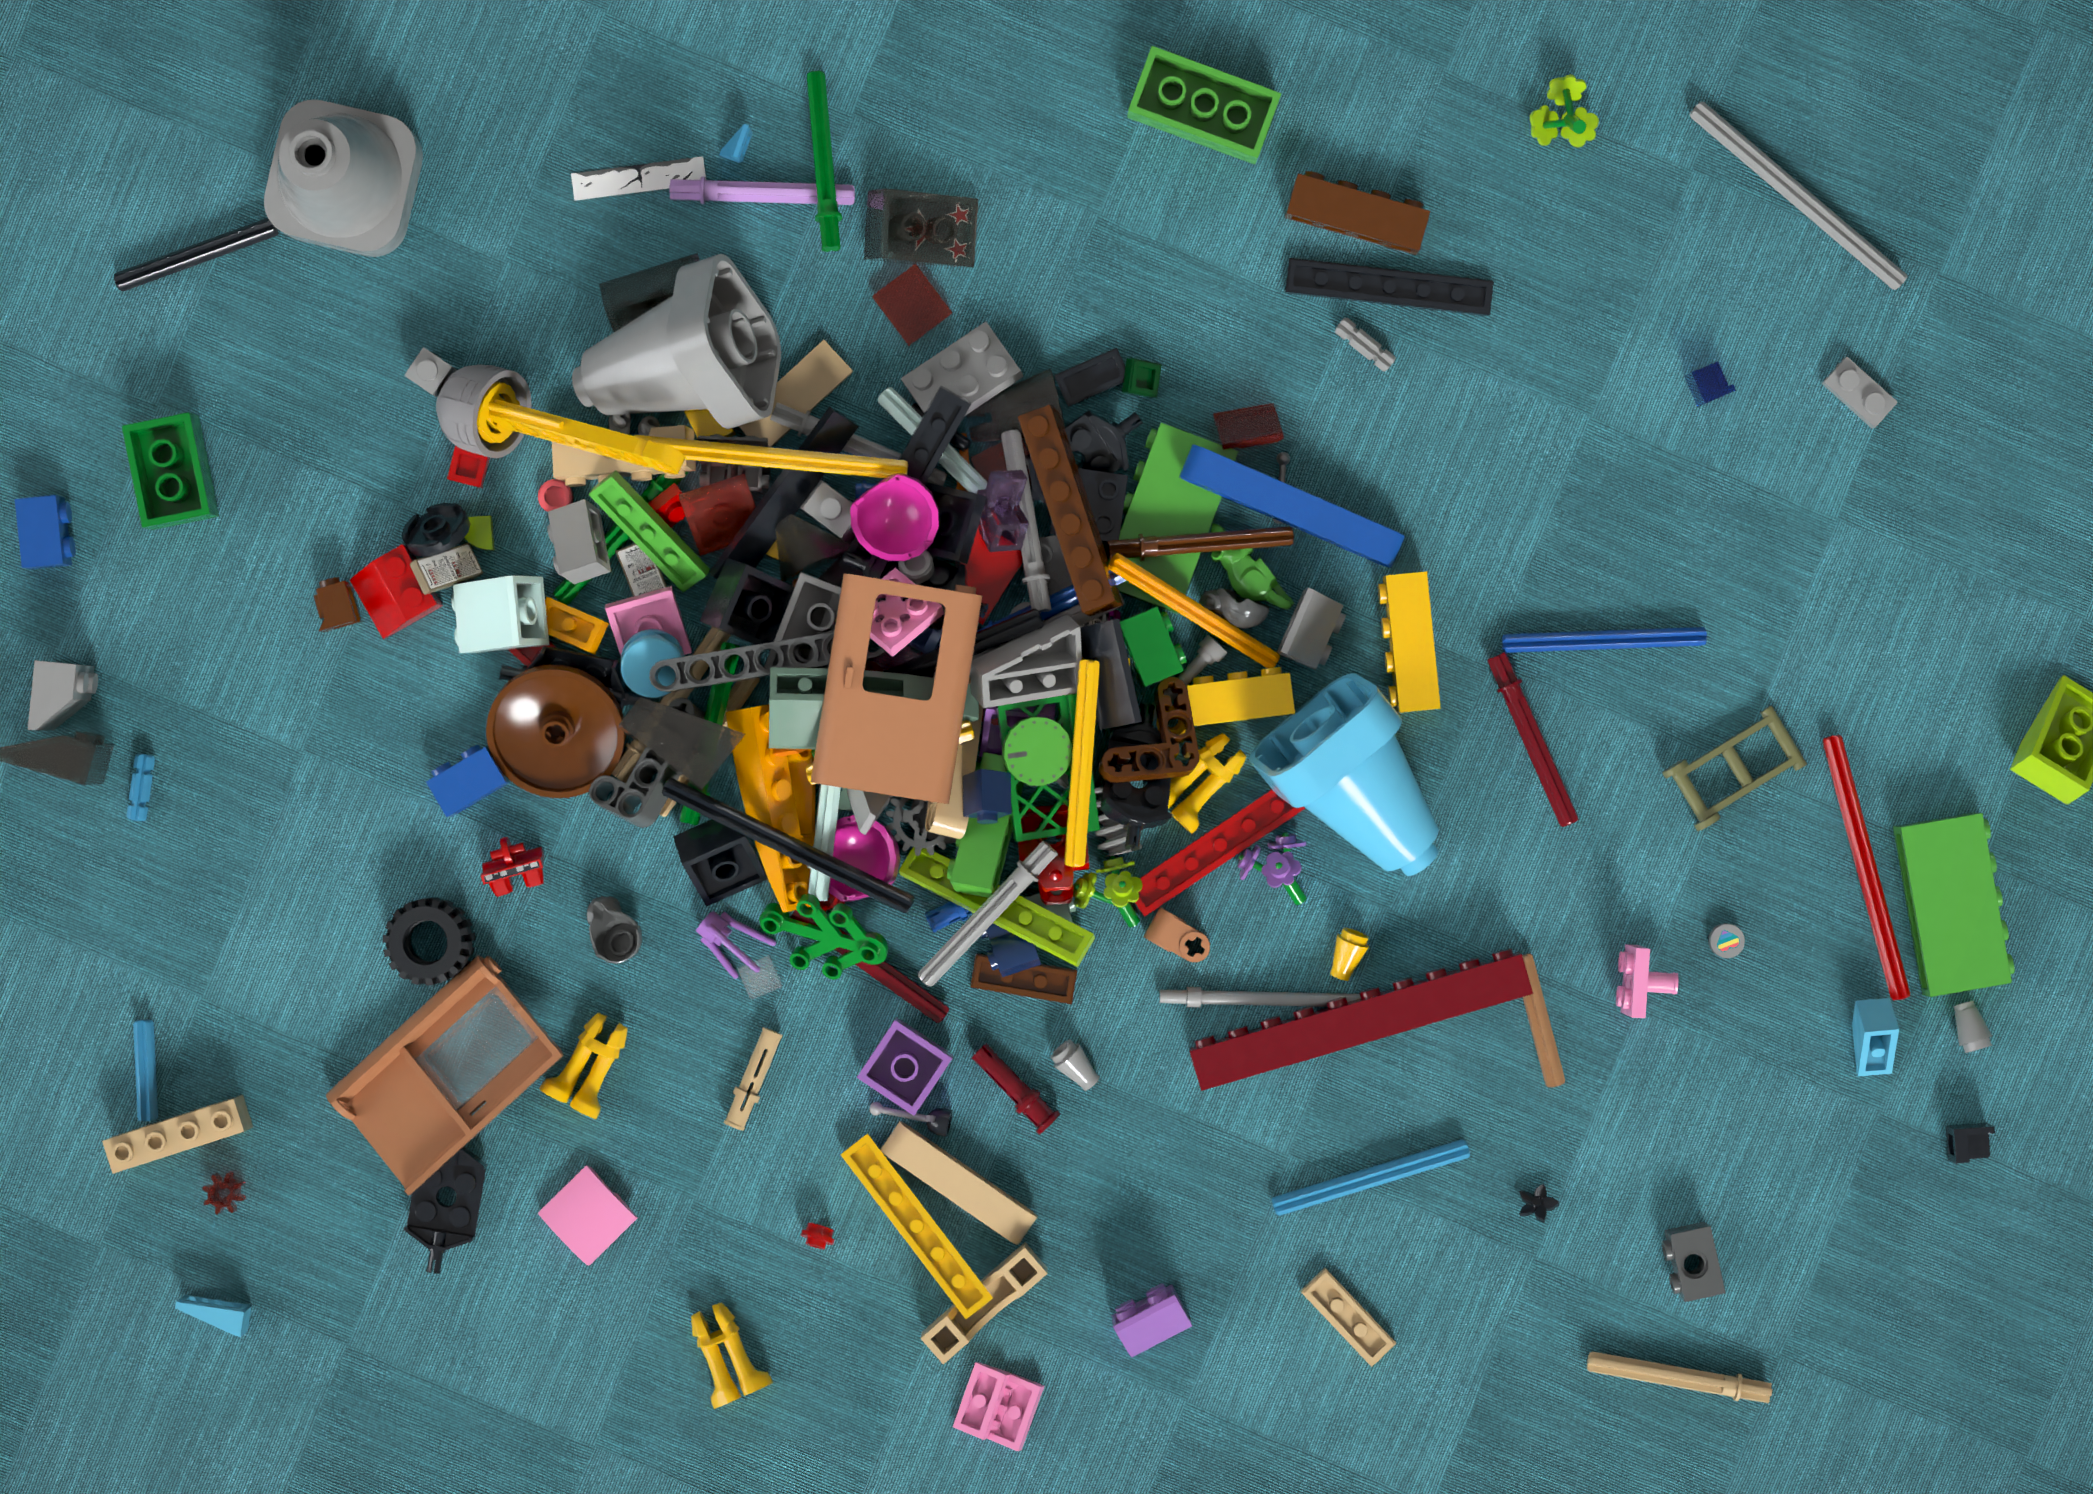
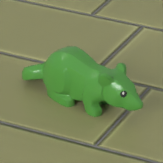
M1214 523L1211 526V533L1226 531L1218 524ZM1252 548L1212 551V560L1214 562H1221L1227 571L1233 590L1241 598L1252 601H1268L1283 609H1289L1293 606V600L1278 584L1275 576L1261 558L1254 561L1250 556L1254 552Z

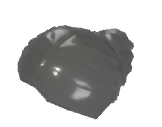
M1229 589L1205 590L1199 600V604L1232 625L1242 629L1258 626L1267 618L1269 613V607L1265 604L1250 599L1243 601Z
M611 896L594 898L587 909V921L590 925L589 935L596 956L607 963L615 964L631 959L639 952L642 944V930L633 918L622 912L620 902L616 898Z

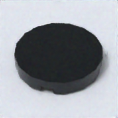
M440 503L426 508L428 513L421 517L419 514L411 517L404 526L401 536L408 552L415 556L428 557L441 554L460 543L469 532L471 523L465 510L463 511L460 505Z

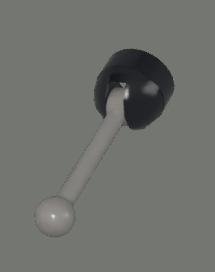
M873 1102L869 1107L870 1113L877 1116L883 1113L926 1122L928 1130L933 1134L947 1137L949 1134L953 1110L936 1108L928 1115L916 1113L913 1116L907 1111L883 1107L879 1102Z

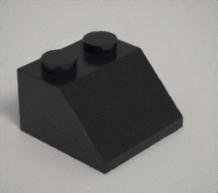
M711 819L673 836L681 863L706 907L768 880L752 839Z

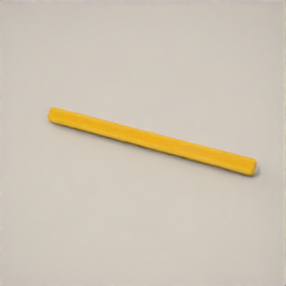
M634 435L646 441L650 440L668 445L680 451L687 460L887 478L896 473L907 475L908 462L898 459Z

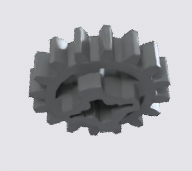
M902 797L900 801L891 798L890 802L896 808L895 811H886V816L893 818L894 822L886 827L889 830H896L897 834L894 836L896 841L902 839L905 842L902 848L904 852L912 846L915 847V856H919L922 848H926L931 856L934 855L933 846L938 845L944 850L946 845L943 840L946 837L952 840L955 839L939 835L936 839L926 842L928 832L926 829H923L922 835H919V824L917 821H913V815H919L921 809H923L924 802L927 804V810L928 801L919 800V805L910 811L902 810V807L911 798ZM900 822L909 823L915 831L914 840L905 835Z

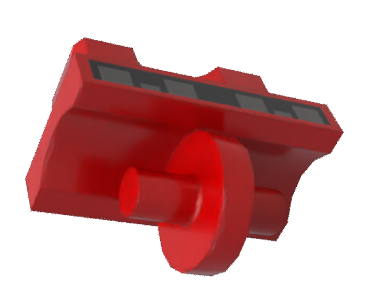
M503 837L500 838L501 849L490 851L492 861L482 863L483 873L480 876L483 885L489 883L496 897L513 891L514 886L511 880L513 876L522 874L526 887L530 888L544 883L543 866L545 855L542 847L526 851L523 842L511 845L509 838Z

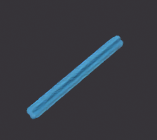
M1461 1139L1272 1198V1205L1277 1215H1284L1469 1158L1470 1150L1467 1142Z

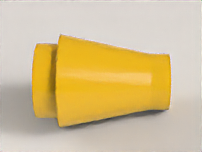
M1345 927L1342 929L1341 934H1337L1330 975L1340 980H1350L1351 974L1369 948L1367 944L1369 937L1366 934Z

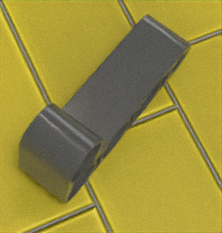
M686 698L673 700L667 706L626 784L611 776H600L590 786L589 796L591 800L610 814L637 827L644 828L652 825L668 799L662 794L666 781L670 778L679 779L699 740L705 712ZM674 742V746L671 749V751L666 753L669 745ZM658 773L655 781L650 783L652 776ZM614 790L613 796L607 800L608 794ZM641 803L639 811L634 814L635 807Z

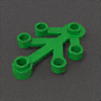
M812 894L802 895L796 909L803 917H811L818 926L791 919L789 912H783L779 903L767 904L759 917L761 928L768 934H776L783 930L817 940V942L806 947L798 946L793 950L789 961L798 970L806 969L812 959L838 947L851 950L839 957L829 956L822 966V973L829 979L835 980L840 978L844 969L861 961L871 965L880 964L886 959L888 954L886 939L877 932H866L854 918L853 912L848 905L836 904L828 916L821 908L818 898ZM837 927H845L851 936L842 934Z

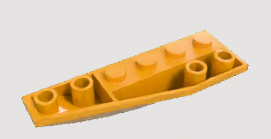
M769 704L726 712L736 774L746 814L813 846L815 836V784H810L806 775V766L814 762L811 753L812 749H807L799 754L780 757L773 755L774 748H769ZM754 840L766 875L782 911L790 912L797 910L796 906L801 896L808 894L811 869Z

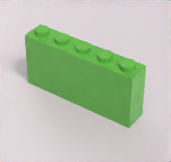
M1164 423L1160 424L1158 430L1151 428L1145 444V448L1151 451L1146 462L1139 461L1132 479L1139 482L1135 494L1127 493L1123 513L1127 515L1120 529L1119 540L1138 538V534H1143V537H1161L1208 533L1222 496L1179 478V475L1192 445L1203 447L1233 461L1236 460L1239 451ZM1201 552L1147 557L1145 561H1140L1139 557L1128 559L1178 591L1186 594ZM1129 581L1117 585L1120 593L1178 614V612Z
M1973 812L1893 826L1922 995L1935 997L2012 983L2011 974H2014L2015 971L2014 962L2011 954H2007L2005 940H2008L2009 933L2005 920H2001L1999 907L2003 905V898L1999 886H1995L1993 873L1997 871V864L1994 854L1992 852L1989 853L1987 839L1991 838V830L1988 820L1986 818L1983 819V813Z

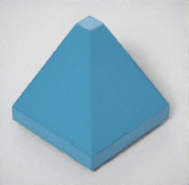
M743 124L721 149L720 157L737 163L743 162L753 134L749 125Z

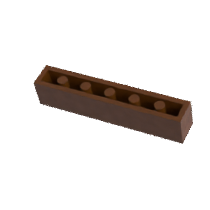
M1047 405L1018 416L1082 613L1091 617L1122 606L1123 603L1113 573L1108 568L1109 561L1059 411L1053 406Z

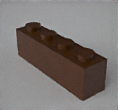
M1305 171L1304 175L1297 174L1285 219L1417 255L1431 212L1423 209V203L1411 199H1404L1403 203L1390 199L1391 195L1389 193L1379 190H1371L1370 194L1357 190L1358 185L1348 181L1338 180L1337 184L1324 181V175L1312 171Z

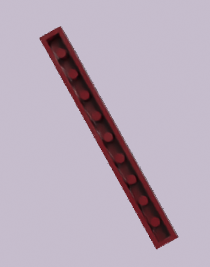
M1512 948L1492 953V960L1480 963L1478 958L1458 963L1460 967L1458 970L1446 972L1445 968H1439L1425 973L1427 979L1413 982L1412 977L1393 982V989L1380 992L1379 987L1361 991L1359 992L1360 999L1347 1002L1346 997H1340L1326 1002L1328 1008L1314 1011L1313 1006L1294 1011V1018L1281 1021L1280 1016L1262 1020L1260 1021V1028L1248 1031L1247 1026H1241L1227 1031L1229 1037L1215 1040L1214 1035L1194 1041L1195 1047L1189 1048L1200 1089L1201 1091L1531 995L1533 991L1522 954L1520 952L1513 953Z

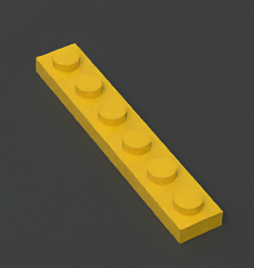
M868 1133L840 1154L966 1320L993 1299Z

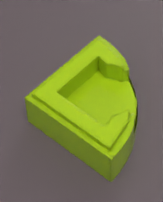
M492 516L468 517L471 525L469 532L464 538L478 548L495 550Z

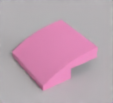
M587 1165L538 1212V1215L552 1231L588 1266L638 1218L617 1193L612 1192L592 1167Z
M975 1362L953 1427L982 1440L989 1439L1015 1451H1021L1044 1385L1010 1372Z

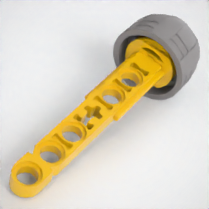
M472 365L460 368L445 380L439 396H437L436 412L441 430L445 436L463 450L490 458H501L511 453L521 442L525 434L647 468L653 467L655 470L674 475L679 473L686 458L680 451L665 444L650 440L646 441L639 437L531 409L530 389L522 375L515 371L492 365Z

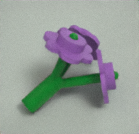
M1284 832L1282 835L1275 836V842L1267 843L1269 849L1283 848V854L1281 855L1279 852L1270 853L1267 856L1266 865L1255 861L1261 850V847L1257 844L1252 851L1246 849L1239 856L1237 867L1241 869L1239 874L1241 880L1246 878L1253 867L1267 877V883L1270 887L1278 888L1283 885L1295 905H1300L1307 899L1294 876L1301 872L1302 866L1298 860L1294 859L1290 848L1306 846V841L1296 840L1295 834Z

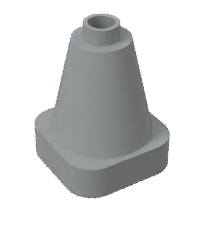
M315 99L302 101L288 110L281 122L264 195V208L268 219L278 230L298 241L368 257H379L389 254L402 243L407 232L423 162V150L420 141L402 121L392 116Z
M718 254L680 267L676 275L673 296L588 348L582 355L581 366L573 370V388L579 401L584 406H595L605 415L708 409L722 427L731 429L766 418L772 413L781 361L780 339L770 314L735 264L726 255Z

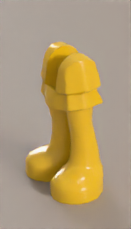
M1224 733L1206 741L1205 747L1198 750L1199 762L1192 773L1184 777H1174L1171 779L1168 809L1206 769L1211 773L1185 800L1170 812L1172 817L1191 834L1200 825L1198 812L1220 787L1225 783H1230L1234 774H1239L1247 757L1240 749L1234 756L1227 759V763L1224 766L1214 757L1231 740Z
M601 1013L594 1015L583 1026L585 1031L578 1036V1044L560 1075L546 1078L539 1088L546 1095L560 1102L567 1103L592 1052L598 1054L584 1083L570 1103L573 1109L593 1119H597L601 1110L597 1098L600 1087L614 1060L619 1058L620 1049L625 1047L628 1031L627 1027L619 1023L610 1035L607 1045L599 1042L596 1038L601 1033L607 1016Z
M722 1302L712 1305L716 1321L721 1328L715 1332H710L708 1323L701 1311L691 1315L692 1335L697 1337V1347L701 1348L714 1381L715 1390L710 1397L714 1409L742 1397L728 1372L718 1344L724 1342L744 1396L773 1383L768 1372L757 1371L750 1362L738 1332L740 1328L734 1322L735 1317Z

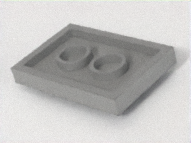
M984 322L903 376L901 380L923 413L927 410L941 385L971 402V406L965 414L966 416L1024 376L988 323Z

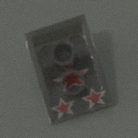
M887 188L869 190L867 196L864 260L974 268L978 199Z
M75 731V735H62L0 747V761L83 785H98L104 783L114 745L104 742V735L90 731Z

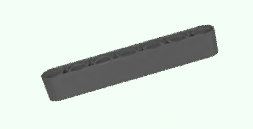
M834 632L666 659L656 662L652 666L649 678L651 684L656 689L673 692L770 676V669H766L761 663L762 654L769 649H773L778 653L779 662L775 667L829 666L830 662L829 645L833 641ZM801 644H809L813 649V657L807 663H799L795 657L796 648ZM882 647L875 652L867 651L866 660L881 657L886 651ZM734 655L741 656L745 663L743 671L737 675L731 674L727 669V661ZM698 661H706L710 667V674L704 680H697L692 673L693 666ZM666 666L672 667L676 674L674 682L669 686L662 685L658 679L660 670Z

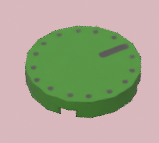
M1031 716L1018 721L1009 731L1008 735H1006L1003 741L1002 757L1006 769L1017 780L1031 786H1044L1057 781L1066 772L1072 758V744L1068 733L1059 723L1046 717Z

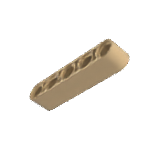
M980 704L979 720L971 722L975 734L974 739L958 745L949 804L928 801L925 821L927 832L961 839L966 832L969 817H963V776L974 772L976 767L983 707Z
M899 1121L880 1149L891 1160L1016 1245H1019L1038 1217L1022 1203L901 1121Z

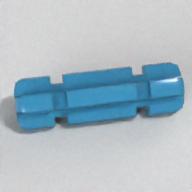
M136 754L134 758L133 768H136V772L132 773L129 800L132 801L131 805L127 807L126 815L130 820L145 821L147 819L148 807H145L150 799L153 775H150V770H154L155 757L149 754Z

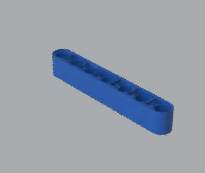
M1197 445L1191 446L1179 478L1388 568L1393 567L1405 538L1403 534Z

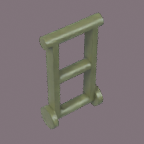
M1772 705L1760 712L1763 717L1762 719L1690 763L1686 759H1682L1662 771L1665 779L1673 777L1699 821L1694 824L1697 831L1703 830L1721 818L1718 811L1791 766L1797 771L1807 765V762ZM1768 725L1788 759L1753 779L1735 750L1734 745ZM1722 753L1742 787L1707 808L1687 774Z

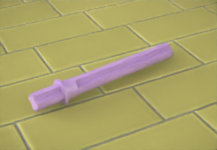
M701 177V180L670 179L669 185L670 200L700 201L701 204H705V201L817 204L818 202L815 183L705 180V177ZM835 184L838 205H853L855 201L854 186Z

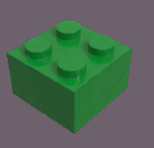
M1155 607L1120 622L1124 642L1143 688L1184 671L1182 664L1186 663L1187 660L1180 643L1173 645L1169 633L1174 629L1166 611L1160 613L1158 607Z

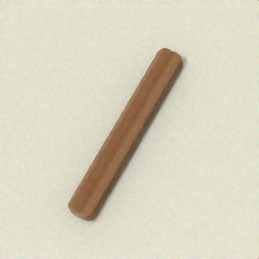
M1522 954L1533 994L1523 997L1545 1085L1547 1087H1557L1565 1083V1077L1532 954Z

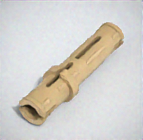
M765 1027L762 1028L761 1035L749 1060L739 1087L736 1086L733 1091L735 1098L727 1118L724 1120L726 1125L744 1131L754 1103H758L761 1096L758 1093L780 1039L783 1037L782 1034ZM766 1049L765 1054H764V1056H763V1059H762V1061H761V1063H760V1066H759V1068H758V1071H757L756 1075H754V1074H755V1071H756V1069H757V1066H758V1064H759V1062H760V1059H761V1057H762V1054H763L764 1050ZM753 1082L752 1085H751V1088H750V1090H749V1092H748V1094H747V1091H748V1088H749V1086H750V1083ZM746 1094H747V1098H746V1100H745V1102H744V1105H743L742 1109H740V1108H741V1105H742V1103H743V1101H744V1099H745V1096H746Z

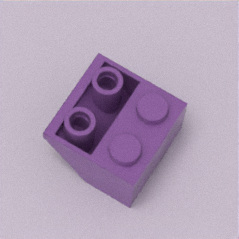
M1159 1284L1145 1293L1147 1297L1135 1303L1131 1299L1115 1308L1117 1313L1112 1315L1113 1328L1131 1358L1192 1327L1191 1319L1172 1284L1168 1287H1165L1164 1284Z

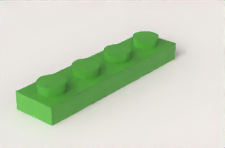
M616 470L591 489L588 495L683 593L707 576L710 568Z

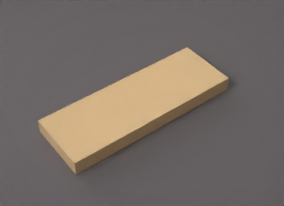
M823 340L777 382L772 413L777 402L806 414L807 410L812 411L849 377L853 370ZM772 413L766 418L739 426L747 436L768 438L769 447H773L791 430L789 427L770 420Z

